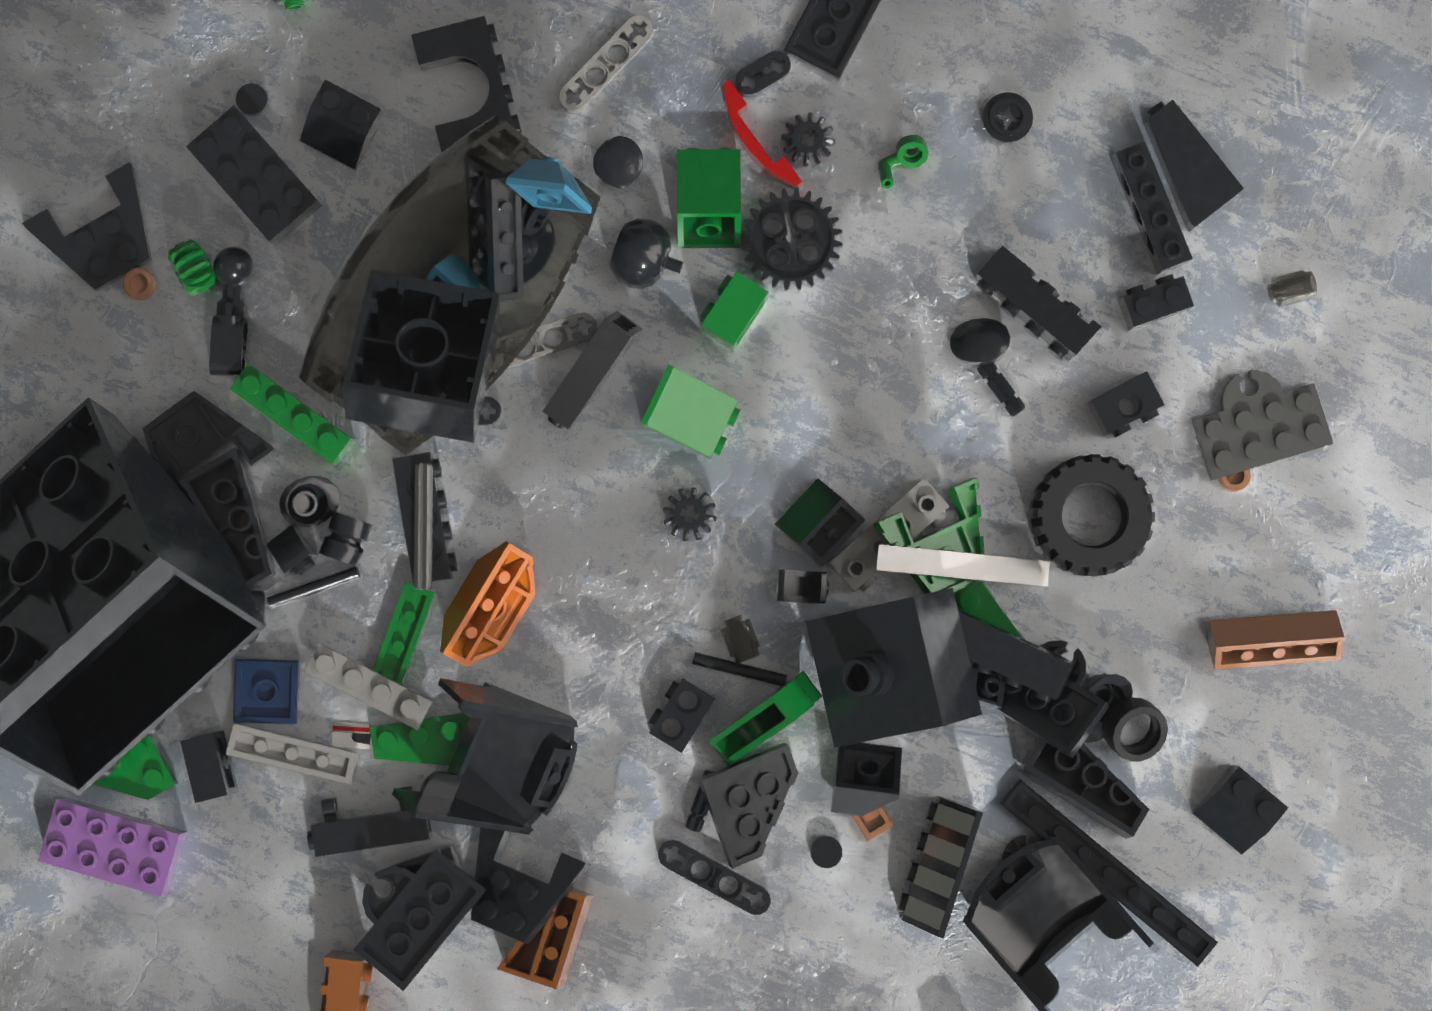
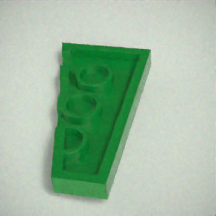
M463 713L425 718L419 730L402 722L370 727L374 759L449 766L470 717Z

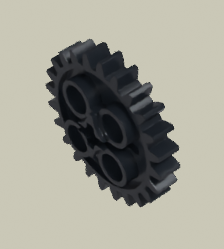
M783 188L781 198H777L773 192H770V202L768 204L761 198L758 200L761 208L760 211L750 208L749 212L754 220L744 219L743 224L750 228V231L741 232V237L749 240V242L741 245V250L750 251V254L744 258L745 263L755 262L751 273L753 274L761 270L763 272L760 279L762 283L769 277L772 278L773 289L779 282H783L784 291H788L790 283H794L796 289L801 291L802 282L804 281L812 288L814 286L813 277L816 276L819 280L823 281L825 276L822 270L825 269L832 272L834 269L829 260H839L840 258L833 251V249L842 248L843 246L842 242L834 240L835 237L842 235L841 229H833L839 218L828 217L832 207L829 206L822 209L820 207L823 200L822 197L818 198L815 202L810 201L811 191H808L804 198L800 197L798 188L795 189L793 196H788L786 189ZM787 212L791 215L794 238H800V240L796 241L795 246L798 267H793L789 242H783V240L787 239L788 233L784 215ZM803 214L808 215L813 219L814 224L809 229H801L796 224V218ZM768 220H778L782 224V230L777 234L768 233L764 227ZM807 245L814 246L818 251V257L812 261L805 260L801 255V249ZM773 251H783L787 256L786 263L780 266L774 265L769 259Z

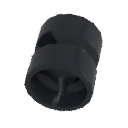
M334 511L328 525L331 535L324 537L319 554L358 567L364 551L360 544L367 542L373 525Z

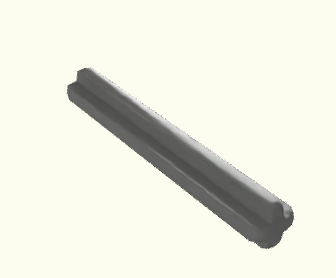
M418 463L415 465L414 588L417 590H429L432 588L433 466L430 463Z

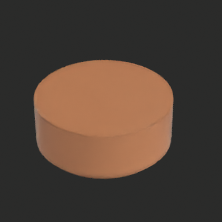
M134 268L124 276L123 289L129 297L135 300H146L154 294L156 280L153 274L146 269Z
M1250 470L1219 478L1218 482L1227 491L1236 492L1242 490L1250 481Z

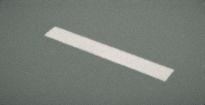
M879 544L876 570L1048 587L1050 561Z

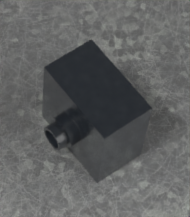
M371 269L342 384L345 418L352 421L474 443L500 329V293Z
M953 588L805 621L834 748L942 727L982 715Z

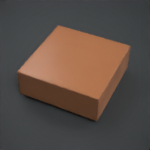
M884 807L864 816L851 815L867 842L894 826Z

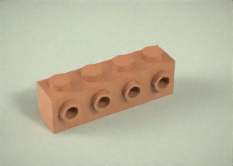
M1331 610L1209 620L1207 643L1214 670L1342 660L1345 637L1337 611Z

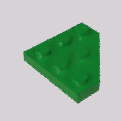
M152 736L141 739L119 759L116 768L110 775L97 779L93 783L96 786L146 800L152 799L178 784Z

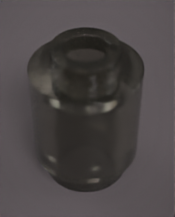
M1298 270L1272 277L1271 284L1267 285V292L1272 303L1276 302L1278 307H1284L1308 301L1311 296H1316L1317 284L1311 271L1304 272L1303 270Z
M742 615L724 621L726 627L720 630L729 655L734 657L736 664L760 656L758 650L760 644L750 618L744 620Z

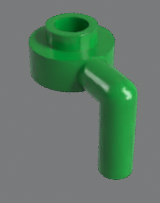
M907 135L901 138L896 145V152L878 162L880 181L883 188L889 189L894 184L891 168L900 164L907 168H916L926 162L929 153L927 143L921 136Z

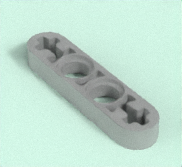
M636 15L628 19L563 86L559 94V100L565 111L575 114L584 110L650 42L653 36V27L648 18ZM634 24L638 27L642 24L646 25L644 29L646 36L637 35L632 40V44L636 46L634 49H631L627 41L620 38L622 35H625L628 40L634 33L632 28ZM614 45H621L626 50V56L621 61H613L608 56L609 49ZM597 67L603 70L605 75L600 83L592 84L587 80L586 75L591 68ZM581 79L585 87L592 92L587 94L584 89L579 95L580 103L577 105L573 102L568 105L566 94L569 91L575 94L581 88L580 84L577 83Z
M577 313L498 340L495 347L496 354L506 352L502 346L509 343V352L514 361L508 362L507 356L499 358V365H491L490 372H500L588 342L598 329L597 322L588 313ZM584 319L585 323H592V327L588 328V335L583 336L581 332L572 333L571 335L574 340L568 342L567 332L562 325L569 323V329H573L579 326L578 320ZM550 329H557L562 333V341L557 346H549L545 343V333ZM520 339H527L532 343V352L524 357L518 356L514 350L516 342Z

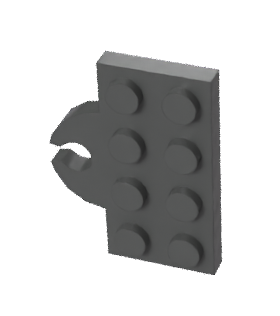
M1250 370L1248 375L1255 383L1256 391L1254 395L1248 396L1243 394L1240 389L1241 376L1237 374L1231 378L1224 387L1220 399L1222 411L1192 420L1210 480L1213 481L1334 444L1315 384L1284 392L1279 382L1270 374L1258 370Z

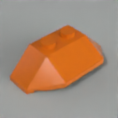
M506 541L475 562L444 614L440 648L442 654L469 667L474 662L503 650L535 596L532 556Z

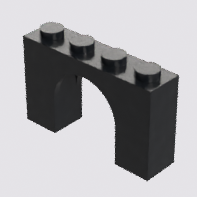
M485 16L412 34L415 53L422 71L461 62L476 66L488 78V97L483 107L477 113L467 118L435 126L445 162L518 143L516 134L522 133L518 115H511L508 105L513 103L514 99L510 85H503L500 73L506 72L502 54L495 55L493 43L498 42L494 24H487Z

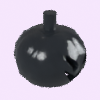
M637 218L625 223L622 227L612 253L610 269L616 279L629 288L643 289L654 285L661 278L665 269L680 274L684 262L669 257L671 251L670 237L661 224L651 219Z

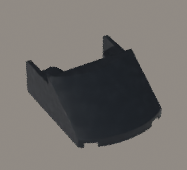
M440 678L438 685L458 703L460 711L470 717L447 772L436 771L431 773L424 780L419 792L394 788L392 795L415 818L529 835L534 830L531 825L542 813L546 816L548 815L568 781L577 752L578 743L574 741V727L578 728L577 721L568 714L486 682L481 686Z
M1060 836L1052 837L1053 839L1036 844H1029L998 864L975 891L973 900L963 919L964 924L1039 1011H1051L1048 1005L1055 1000L1060 990L1059 981L1047 966L1093 925H1096L1108 938L1114 940L1122 939L1134 930L1154 953L1160 950Z

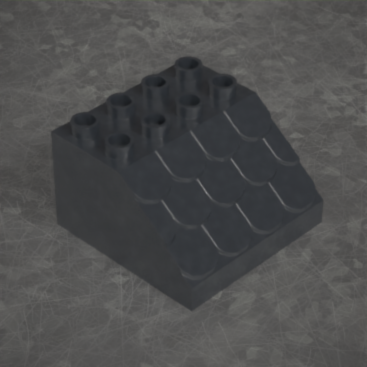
M89 397L0 479V754L79 797L97 779L110 775L116 768L119 759L141 739L155 734L163 725L165 718L190 695L204 690L209 684L212 675L237 652L249 649L258 638L259 632L266 627L225 540L199 513L161 465L150 456L119 419Z

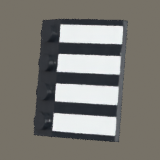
M941 796L937 797L936 802H930L925 818L930 820L927 832L921 831L916 845V850L920 851L917 863L911 862L906 880L911 881L907 894L901 893L896 911L901 912L900 918L902 921L944 939L983 812L975 807Z

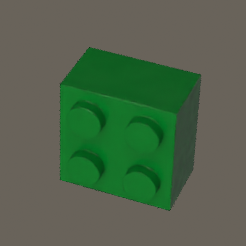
M736 271L733 277L729 275L725 277L717 290V295L720 297L715 304L710 301L700 315L702 332L734 352L767 302L769 295L767 290Z

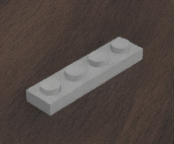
M318 643L304 672L416 730H419L433 701L322 643Z
M233 723L226 755L348 785L352 783L359 755L356 752Z

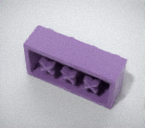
M62 797L55 801L38 861L162 897L169 893L186 831Z

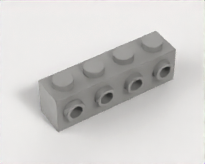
M923 478L876 521L894 513L902 512L912 540L915 541L923 537L921 532L929 524L935 528L947 518L948 515L944 511L950 506L930 483ZM872 524L828 564L853 592L858 588L864 592L877 580L874 574L878 571L876 570L879 544H887Z

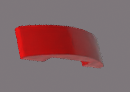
M729 79L725 81L724 101L732 129L746 153L764 172L776 181L792 189L802 187V180L785 156L775 163L770 159L740 117L742 113L747 111V103Z

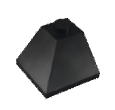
M862 742L838 747L831 812L864 816L898 800L902 748Z

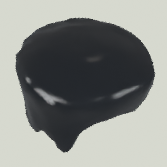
M616 136L606 140L597 149L593 158V168L595 174L606 184L616 188H625L641 173L643 169V155L635 141L628 137Z

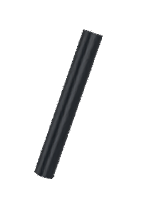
M355 566L267 597V602L270 609H274L359 579L361 575L358 567Z
M695 652L692 662L693 665L778 686L785 684L787 679L786 674Z

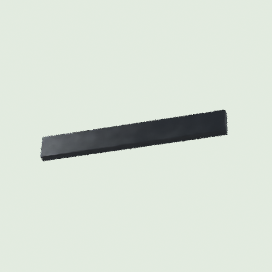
M1018 779L1001 800L1000 804L1044 841L1060 836L1118 902L1197 967L1217 945L1218 942L1021 779Z

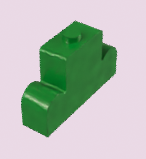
M802 671L712 737L709 742L726 765L729 766L794 722L814 706L815 702L822 695L806 673Z

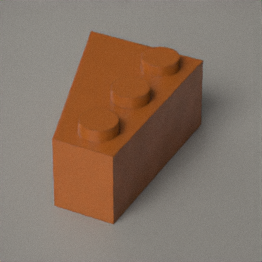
M573 888L567 897L564 896L553 909V915L529 944L517 940L512 950L497 969L554 989L565 987L593 895Z
M331 950L323 959L326 973L325 981L321 984L320 994L323 995L320 1011H368L370 996L365 995L366 982H372L374 967L357 953Z

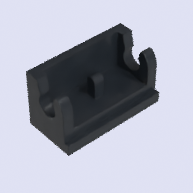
M224 730L180 741L195 803L239 792L231 757L226 755L228 745Z

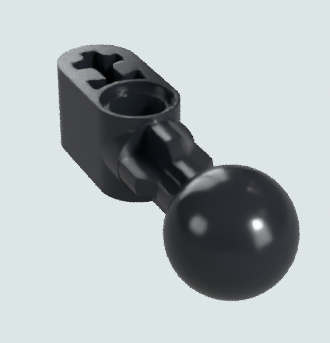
M227 247L216 255L213 262L214 274L218 281L223 284L222 298L217 302L216 315L212 319L209 372L210 375L238 377L246 367L248 320L245 317V303L241 300L242 285L246 284L253 275L254 262L250 254L244 249Z

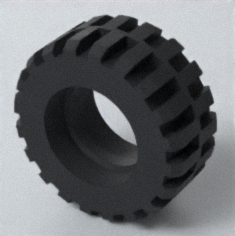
M1101 454L1080 455L1062 462L1044 476L1041 483L1037 485L1034 491V498L1030 502L1031 519H1029V526L1033 530V540L1036 546L1041 548L1043 551L1042 555L1048 561L1056 564L1057 568L1077 576H1102L1127 567L1133 563L1132 561L1137 556L1142 554L1145 550L1146 542L1151 539L1153 533L1151 525L1152 522H1155V512H1152L1151 503H1154L1152 494H1148L1146 491V482L1142 477H1137L1134 473L1135 469L1128 464L1124 465L1119 462V459L1111 456L1103 457ZM1084 486L1101 487L1110 492L1117 500L1121 511L1120 526L1116 534L1106 543L1097 546L1083 545L1072 539L1066 532L1062 522L1063 505L1068 496L1078 488Z

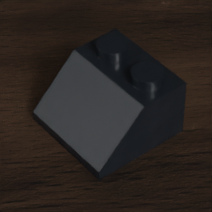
M325 79L310 106L299 141L356 171L385 118V114L377 106Z
M1232 765L1192 814L1242 855L1272 829L1289 807L1240 766Z

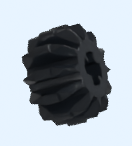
M810 112L807 115V122L803 121L800 114L795 116L797 126L787 122L785 128L790 133H785L781 136L782 141L790 143L783 148V152L787 154L795 151L791 162L796 163L800 157H803V167H808L809 158H813L817 166L820 165L821 157L819 154L829 158L831 152L825 146L835 145V139L826 137L833 132L832 126L822 129L825 118L820 117L817 123H814V115ZM808 133L809 137L815 136L813 146L808 147L807 142L805 145L801 143L803 134Z
M681 488L678 490L681 501L678 502L671 495L668 497L669 502L675 505V509L664 507L663 512L674 514V517L666 519L664 524L665 526H670L677 523L671 534L676 536L682 528L684 530L683 541H688L689 531H694L695 539L700 540L701 534L698 528L701 527L705 532L710 533L712 529L704 521H716V516L706 514V511L713 510L716 507L715 503L703 506L702 503L708 498L706 492L697 500L695 499L697 488H691L690 498H686L685 491ZM686 506H693L694 512L699 513L697 520L693 518V523H686L685 517L681 515L683 508L687 511Z

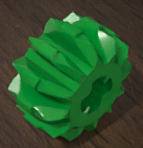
M192 239L186 242L182 241L168 251L170 266L184 291L192 296L197 293L201 294L208 290L209 287L215 285L216 276L213 268L196 241Z

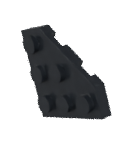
M785 742L698 778L726 859L731 868L738 867L762 856L767 845L765 842L772 826L775 827L785 805L784 799L791 785H794L798 771L789 745Z

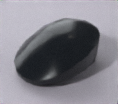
M989 318L966 321L959 325L950 337L952 354L960 361L970 365L981 366L998 361L1004 356L1010 344V334L1007 327L998 320Z
M307 476L295 480L284 489L279 501L280 512L284 519L292 525L300 527L319 525L327 521L334 511L336 512L340 503V494L336 485L328 478Z

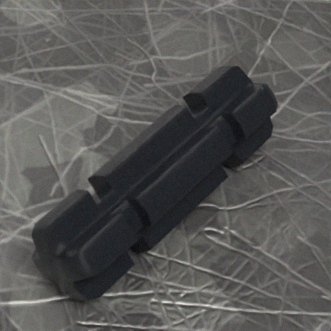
M994 363L979 366L977 368L979 374L983 379L986 378L988 380V386L999 401L1005 403V409L1010 416H1016L1025 409V404L1020 397L1016 398L1014 395L1016 392L1002 373L996 371L998 368Z
M705 770L703 776L708 775L713 771ZM701 786L698 787L690 810L692 814L688 815L685 824L687 829L694 832L702 830L705 822L703 818L707 816L709 811Z

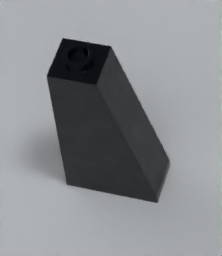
M1171 100L1165 105L1161 101L1147 112L1150 118L1143 125L1184 225L1190 232L1240 193L1244 187L1176 102Z
M619 311L606 317L542 411L548 415V421L560 429L565 427L569 430L573 427L643 328Z

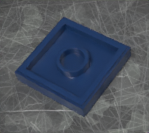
M235 659L233 723L298 724L300 660Z

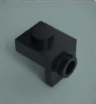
M779 569L777 601L826 603V596L829 593L827 572Z

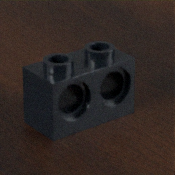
M682 678L680 683L673 681L664 696L669 699L663 711L657 708L647 723L652 726L649 732L651 735L681 753L715 700V697ZM692 691L696 694L697 704L694 708L684 709L680 706L679 696L682 692ZM674 718L680 723L681 730L676 736H667L663 732L662 724L666 719Z

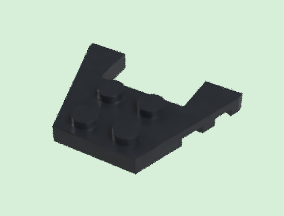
M130 162L105 176L120 205L64 237L48 209L22 223L30 233L96 291L124 277L128 271L152 261L146 225L140 205V195L136 185L135 169Z
M196 391L188 394L142 428L151 457L161 465L192 504L193 502L180 479L230 442H234L252 467L276 451L271 444Z
M480 828L475 879L487 890L472 907L471 920L522 943L529 944L553 915V909L564 896L567 897L574 888L572 885L581 874L585 875L591 864L561 852L550 882L546 883L499 862L511 832Z

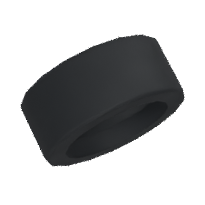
M1134 697L1122 700L1112 707L1105 718L1103 726L1104 739L1110 748L1120 757L1131 762H1141L1154 756L1162 748L1168 733L1167 720L1161 711L1151 702L1143 698ZM1139 714L1148 715L1150 717V726L1145 737L1132 745H1124L1121 742L1120 736L1126 722Z

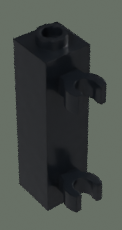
M412 786L399 788L413 791ZM337 799L321 800L324 822L312 824L311 831H307L309 850L315 851V857L430 840L433 838L431 821L415 818L400 802V810L339 819Z

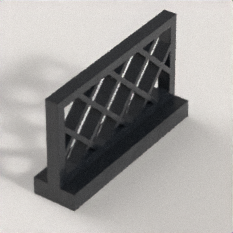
M476 155L466 156L469 267L477 273L479 283L491 292L500 293V302L524 297L521 196L506 184L507 177L514 171L503 172Z

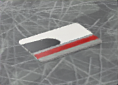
M333 722L332 747L369 749L371 724Z

